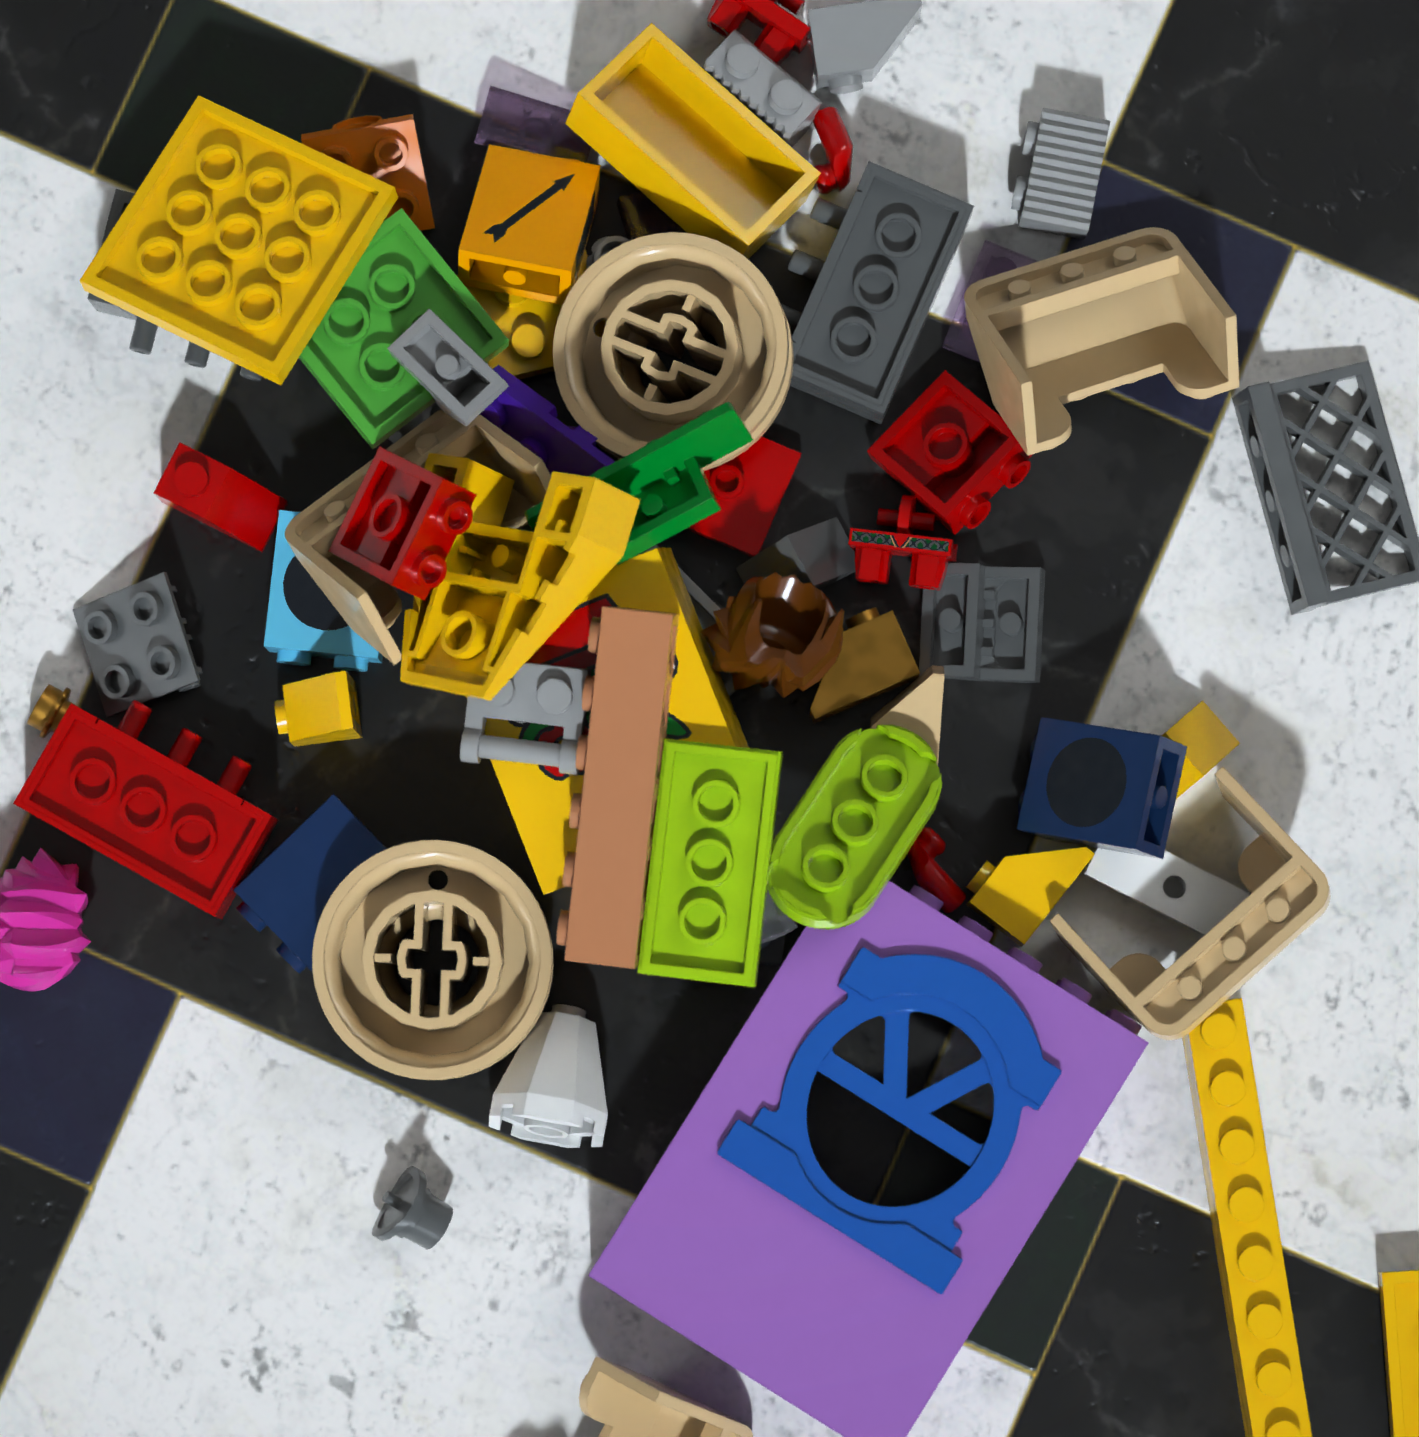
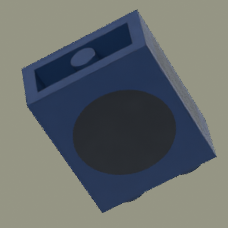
M1041 717L1038 733L1031 743V765L1026 788L1022 792L1018 803L1019 820L1017 829L1048 840L1163 859L1187 746L1161 735Z

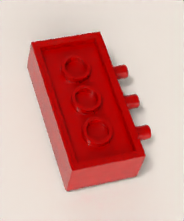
M132 701L117 728L71 703L13 804L210 915L223 919L236 896L233 890L246 879L279 821L267 812L236 796L252 769V765L237 756H232L217 784L186 768L202 741L201 736L189 729L183 728L168 755L165 756L137 740L152 714V709L139 701Z

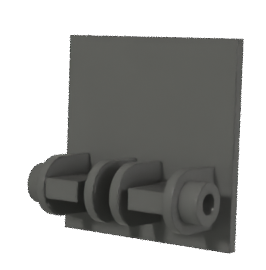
M167 572L160 573L73 609L106 717L128 710L133 700L143 704L176 690L184 692L201 686L200 675L203 671L201 667L196 666L189 644L193 639L191 634H186L184 627L187 625L186 618H181L174 597L177 589L176 586H171Z

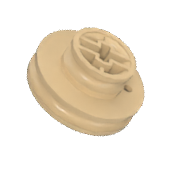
M679 232L656 233L630 240L613 248L588 267L576 281L562 305L554 332L553 366L556 382L566 407L575 421L584 430L598 438L596 440L597 445L617 460L646 446L650 441L661 438L696 419L702 413L712 410L725 402H730L749 430L753 441L702 469L706 471L720 466L749 449L769 429L785 402L793 373L794 351L791 329L784 309L773 288L759 269L744 255L724 243L702 235ZM606 321L603 337H598L595 334V327L599 322ZM706 332L712 335L718 346L706 342L703 337ZM646 347H652L681 359L686 347L699 367L717 373V376L676 360L673 361L668 371L657 353L646 349ZM641 373L647 375L653 383H649L647 389L642 383Z
M420 840L390 847L365 860L351 871L335 889L323 909L317 925L312 952L313 978L320 1005L329 1023L343 1042L360 1057L382 1070L395 1075L422 1080H448L471 1075L494 1065L516 1049L531 1032L543 1012L549 996L554 969L553 944L547 920L535 896L521 878L504 863L482 850L469 845L443 840ZM434 871H443L448 876V883L445 888L441 890L431 888L429 876ZM440 919L443 920L442 950L449 954H457L458 962L456 970H441L440 1005L427 1004L429 973L422 969H414L413 961L415 953H430L431 920ZM459 926L467 931L478 947L479 957H473L472 960L469 946L458 941ZM414 927V940H402L405 934ZM402 940V942H401V944H400V946H399L398 954H397V956H395V955H396V951H397L398 944H399L400 941ZM395 966H398V971L402 978L412 981L411 995L405 992L397 979ZM472 967L478 968L477 980L466 995L456 1000V983H467Z

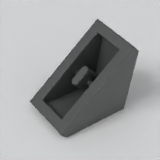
M834 517L785 536L738 566L736 571L743 584L752 577L764 576L765 578L777 572L782 577L795 574L802 583L811 582L817 589L821 590L855 572V551L848 545L849 539L838 518Z

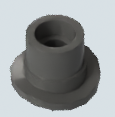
M411 1166L399 1177L392 1191H387L383 1196L382 1201L385 1204L375 1221L372 1235L381 1241L391 1239L395 1235L399 1238L405 1237L425 1249H431L446 1232L452 1219L453 1208L431 1194L430 1190L426 1187L425 1173L415 1166Z

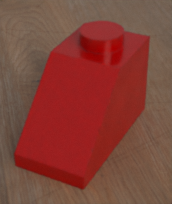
M179 442L153 492L162 503L262 553L278 523L279 510H285L288 504L287 500L231 467Z

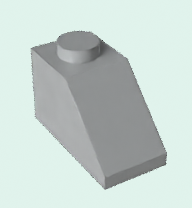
M873 0L808 9L807 26L810 27L808 34L816 89L829 87L832 94H845L861 90L863 82L872 81L920 19L922 1Z

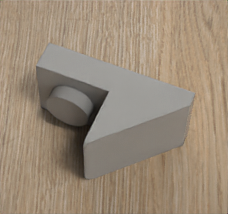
M430 309L387 348L392 357L432 395L439 408L466 427L509 387L501 376Z

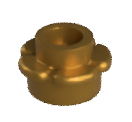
M48 684L27 721L28 725L41 731L39 737L46 738L50 731L54 732L69 705L72 703L68 701L71 693L68 687L62 691Z

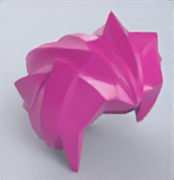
M40 848L32 862L22 856L16 869H5L3 877L0 878V982L23 991L46 990L69 975L81 961L79 954L91 943V940L81 929L84 924L82 913L89 902L87 894L77 888L79 876L77 864L61 865L45 850Z

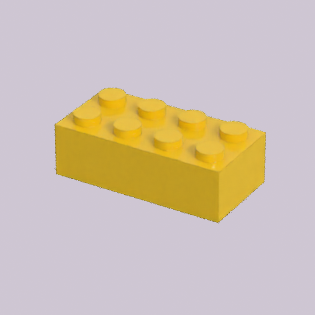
M653 23L649 24L578 92L565 123L687 233L702 235L724 243L744 255L747 259L806 202L821 174Z

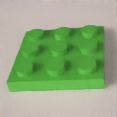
M402 208L383 221L299 356L302 363L372 449L376 448L436 402L432 395L392 357L387 349L428 309L434 312L486 363L509 346V339Z

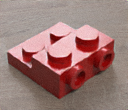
M946 370L867 450L870 458L912 495L916 496V502L929 514H936V520L954 535L964 526L968 529H973L985 520L991 510L989 500L1003 485L1007 488H1013L1023 481L1030 470L1031 463L1028 459L1032 456L1026 455L1002 417Z
M379 446L329 552L400 590L426 600L430 590L440 585L446 576L447 565L445 559L457 535L464 533L471 525L473 519L471 506L477 494Z

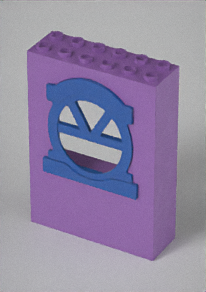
M891 881L888 882L873 907L858 921L836 929H816L807 926L804 928L588 1275L843 1437H907L1149 1043L1137 1036L1142 1026L1128 1016L1113 1008L1111 1011L1107 1010L1105 1014H1102L1088 1005L1092 995L1066 978L1058 979L1056 984L1052 983L1038 974L1043 964L1014 946L1007 953H1004L988 943L993 933L966 916L960 918L958 923L939 912L944 903L934 895L916 885L908 893ZM912 1012H923L943 1018L962 1030L973 1041L981 1053V1058L906 1099L909 1015ZM877 1016L885 1019L883 1084L833 1052V1046L845 1034L859 1024ZM816 1072L822 1073L970 1166V1169L961 1179L941 1194L913 1205L899 1207L878 1206L860 1201L848 1195L828 1178L816 1160L811 1148L807 1129V1104ZM988 1083L993 1088L994 1109L992 1122L986 1142L983 1144L976 1143L930 1114L983 1084Z

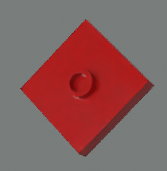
M761 437L736 458L704 471L721 510L686 529L747 556L754 557L761 551L802 453Z

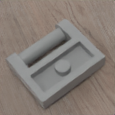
M526 662L491 701L468 697L465 726L460 746L461 762L479 764L481 758L559 767V773L578 775L579 770L576 769V750L580 734L584 735L586 711L582 710V694L585 678L591 675V670ZM486 718L564 727L562 744L485 735Z

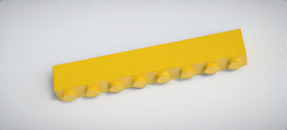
M1242 998L1226 1000L1189 1034L1182 1037L1245 1437H1312Z

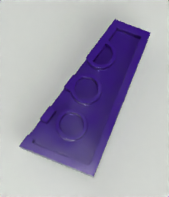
M500 365L493 368L507 382L509 387L483 410L480 415L541 458L550 475L555 471L589 477L600 468L615 462L596 448L597 437L584 430L580 425L578 427L566 426L557 419L556 406Z

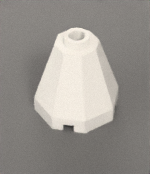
M556 1004L552 1006L551 1012H542L536 1025L521 1043L493 1093L489 1114V1127L500 1131L502 1120L512 1124L511 1135L521 1140L565 1148H580L582 1137L592 1136L591 1147L603 1146L608 1111L596 1023L585 1018V1010L575 1006Z

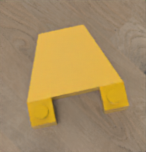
M429 452L424 469L477 494L471 506L473 512L471 525L464 533L457 535L445 559L447 572L444 580L440 585L430 590L426 600L414 596L413 609L405 610L400 681L409 685L491 701L624 556L640 500L597 478L553 471L534 532L501 527L515 480L469 458Z

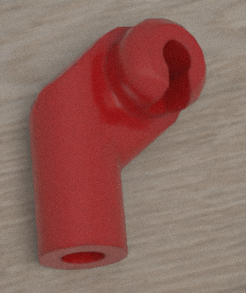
M827 107L819 110L812 121L825 149L827 163L814 166L821 173L815 183L816 190L824 195L836 189L838 192H841L850 183L853 143L838 109Z
M925 827L909 849L907 857L917 884L944 903L941 907L944 913H950L962 904L966 898V893L934 860L936 856L945 851L946 843L931 827Z

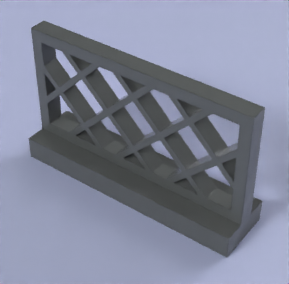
M1369 361L1270 384L1268 381L1251 385L1232 397L1291 615L1419 582V540ZM1351 378L1357 379L1362 402L1354 415L1328 400L1336 383ZM1325 385L1321 394H1318L1314 390L1310 389L1313 387ZM1295 392L1315 404L1302 428L1283 417L1278 399L1279 395ZM1322 409L1348 425L1335 449L1309 433ZM1365 413L1367 415L1369 425L1362 421V418L1364 417ZM1356 430L1373 440L1377 456L1369 470L1343 454ZM1288 433L1295 437L1292 446L1290 443ZM1303 443L1329 458L1317 482L1298 472L1295 456ZM1337 464L1363 479L1351 503L1324 488ZM1380 468L1382 469L1384 479L1377 475ZM1371 485L1389 495L1392 510L1384 524L1358 509ZM1303 488L1311 492L1307 500ZM1318 497L1344 512L1332 537L1313 526L1310 511ZM1352 518L1378 533L1365 558L1339 542ZM1395 522L1397 524L1399 533L1392 530ZM1386 539L1404 550L1410 572L1392 575L1373 563ZM1318 542L1326 547L1322 555ZM1333 552L1358 566L1359 570L1349 587L1331 591L1325 566ZM1367 573L1377 578V580L1362 583Z

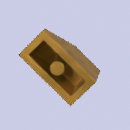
M874 607L845 621L848 630L843 631V645L838 660L823 676L810 708L809 714L814 724L914 681L919 677L920 671L893 610L879 615L877 608Z

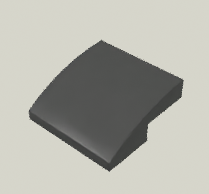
M948 563L941 590L923 589L919 656L920 675L933 665L944 667V679L1040 683L1045 570L1041 567L983 566L980 563Z

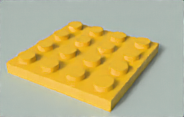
M198 95L86 269L80 282L84 291L270 381L282 385L395 204L398 195L394 186Z

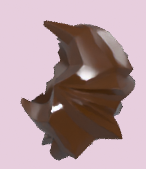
M774 572L765 578L764 576L752 577L747 580L736 596L728 597L726 608L713 611L717 623L701 630V633L715 651L712 669L732 674L734 690L746 689L755 684H759L763 688L772 686L785 698L797 688L805 691L819 682L837 662L843 645L844 610L841 608L837 613L829 598L811 582L802 583L795 574L782 577L777 572Z

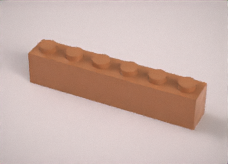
M604 606L602 607L601 618L592 617L588 650L589 652L597 653L595 676H586L582 694V710L591 712L589 734H580L576 750V769L585 770L582 794H573L569 816L570 828L578 829L576 852H567L563 871V886L572 887L570 911L561 910L557 927V945L566 946L564 961L630 969L638 967L664 738L666 739L679 623L678 613Z

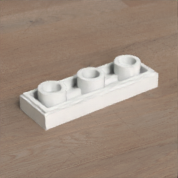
M1096 848L1094 851L1095 855L1089 861L1083 875L1203 936L1251 895V893L1166 850L1163 859ZM1168 877L1177 878L1182 884V893L1176 899L1170 898L1164 893L1163 884Z

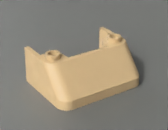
M439 410L386 449L422 468L425 466L429 452L469 458L515 480L501 527L520 530L528 524L524 513L544 500L551 478L541 458L480 414L466 427L445 414L442 410ZM371 460L296 515L286 527L285 538L296 558L350 628L392 664L396 665L401 661L402 654L388 629L394 624L402 610V600L397 591L393 588L394 586L329 552L372 463Z
M1224 767L1214 774L1223 798L1259 835L1245 848L1238 862L1239 877L1251 895L1170 967L1165 969L1152 956L1135 953L1123 957L1109 969L1058 913L1049 920L1061 942L1115 1001L1152 1035L1164 1040H1176L1189 1034L1326 911L1330 903V887L1323 871Z

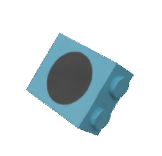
M279 510L264 647L269 652L277 653V662L284 664L310 666L312 656L334 659L333 668L348 671L367 672L368 662L382 664L383 655L350 628L296 558L285 538V530L289 522L300 512Z

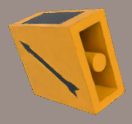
M489 144L459 246L458 278L468 287L563 305L567 295L577 281L597 208L600 165L584 163L573 158L564 159L528 152L521 148H507Z

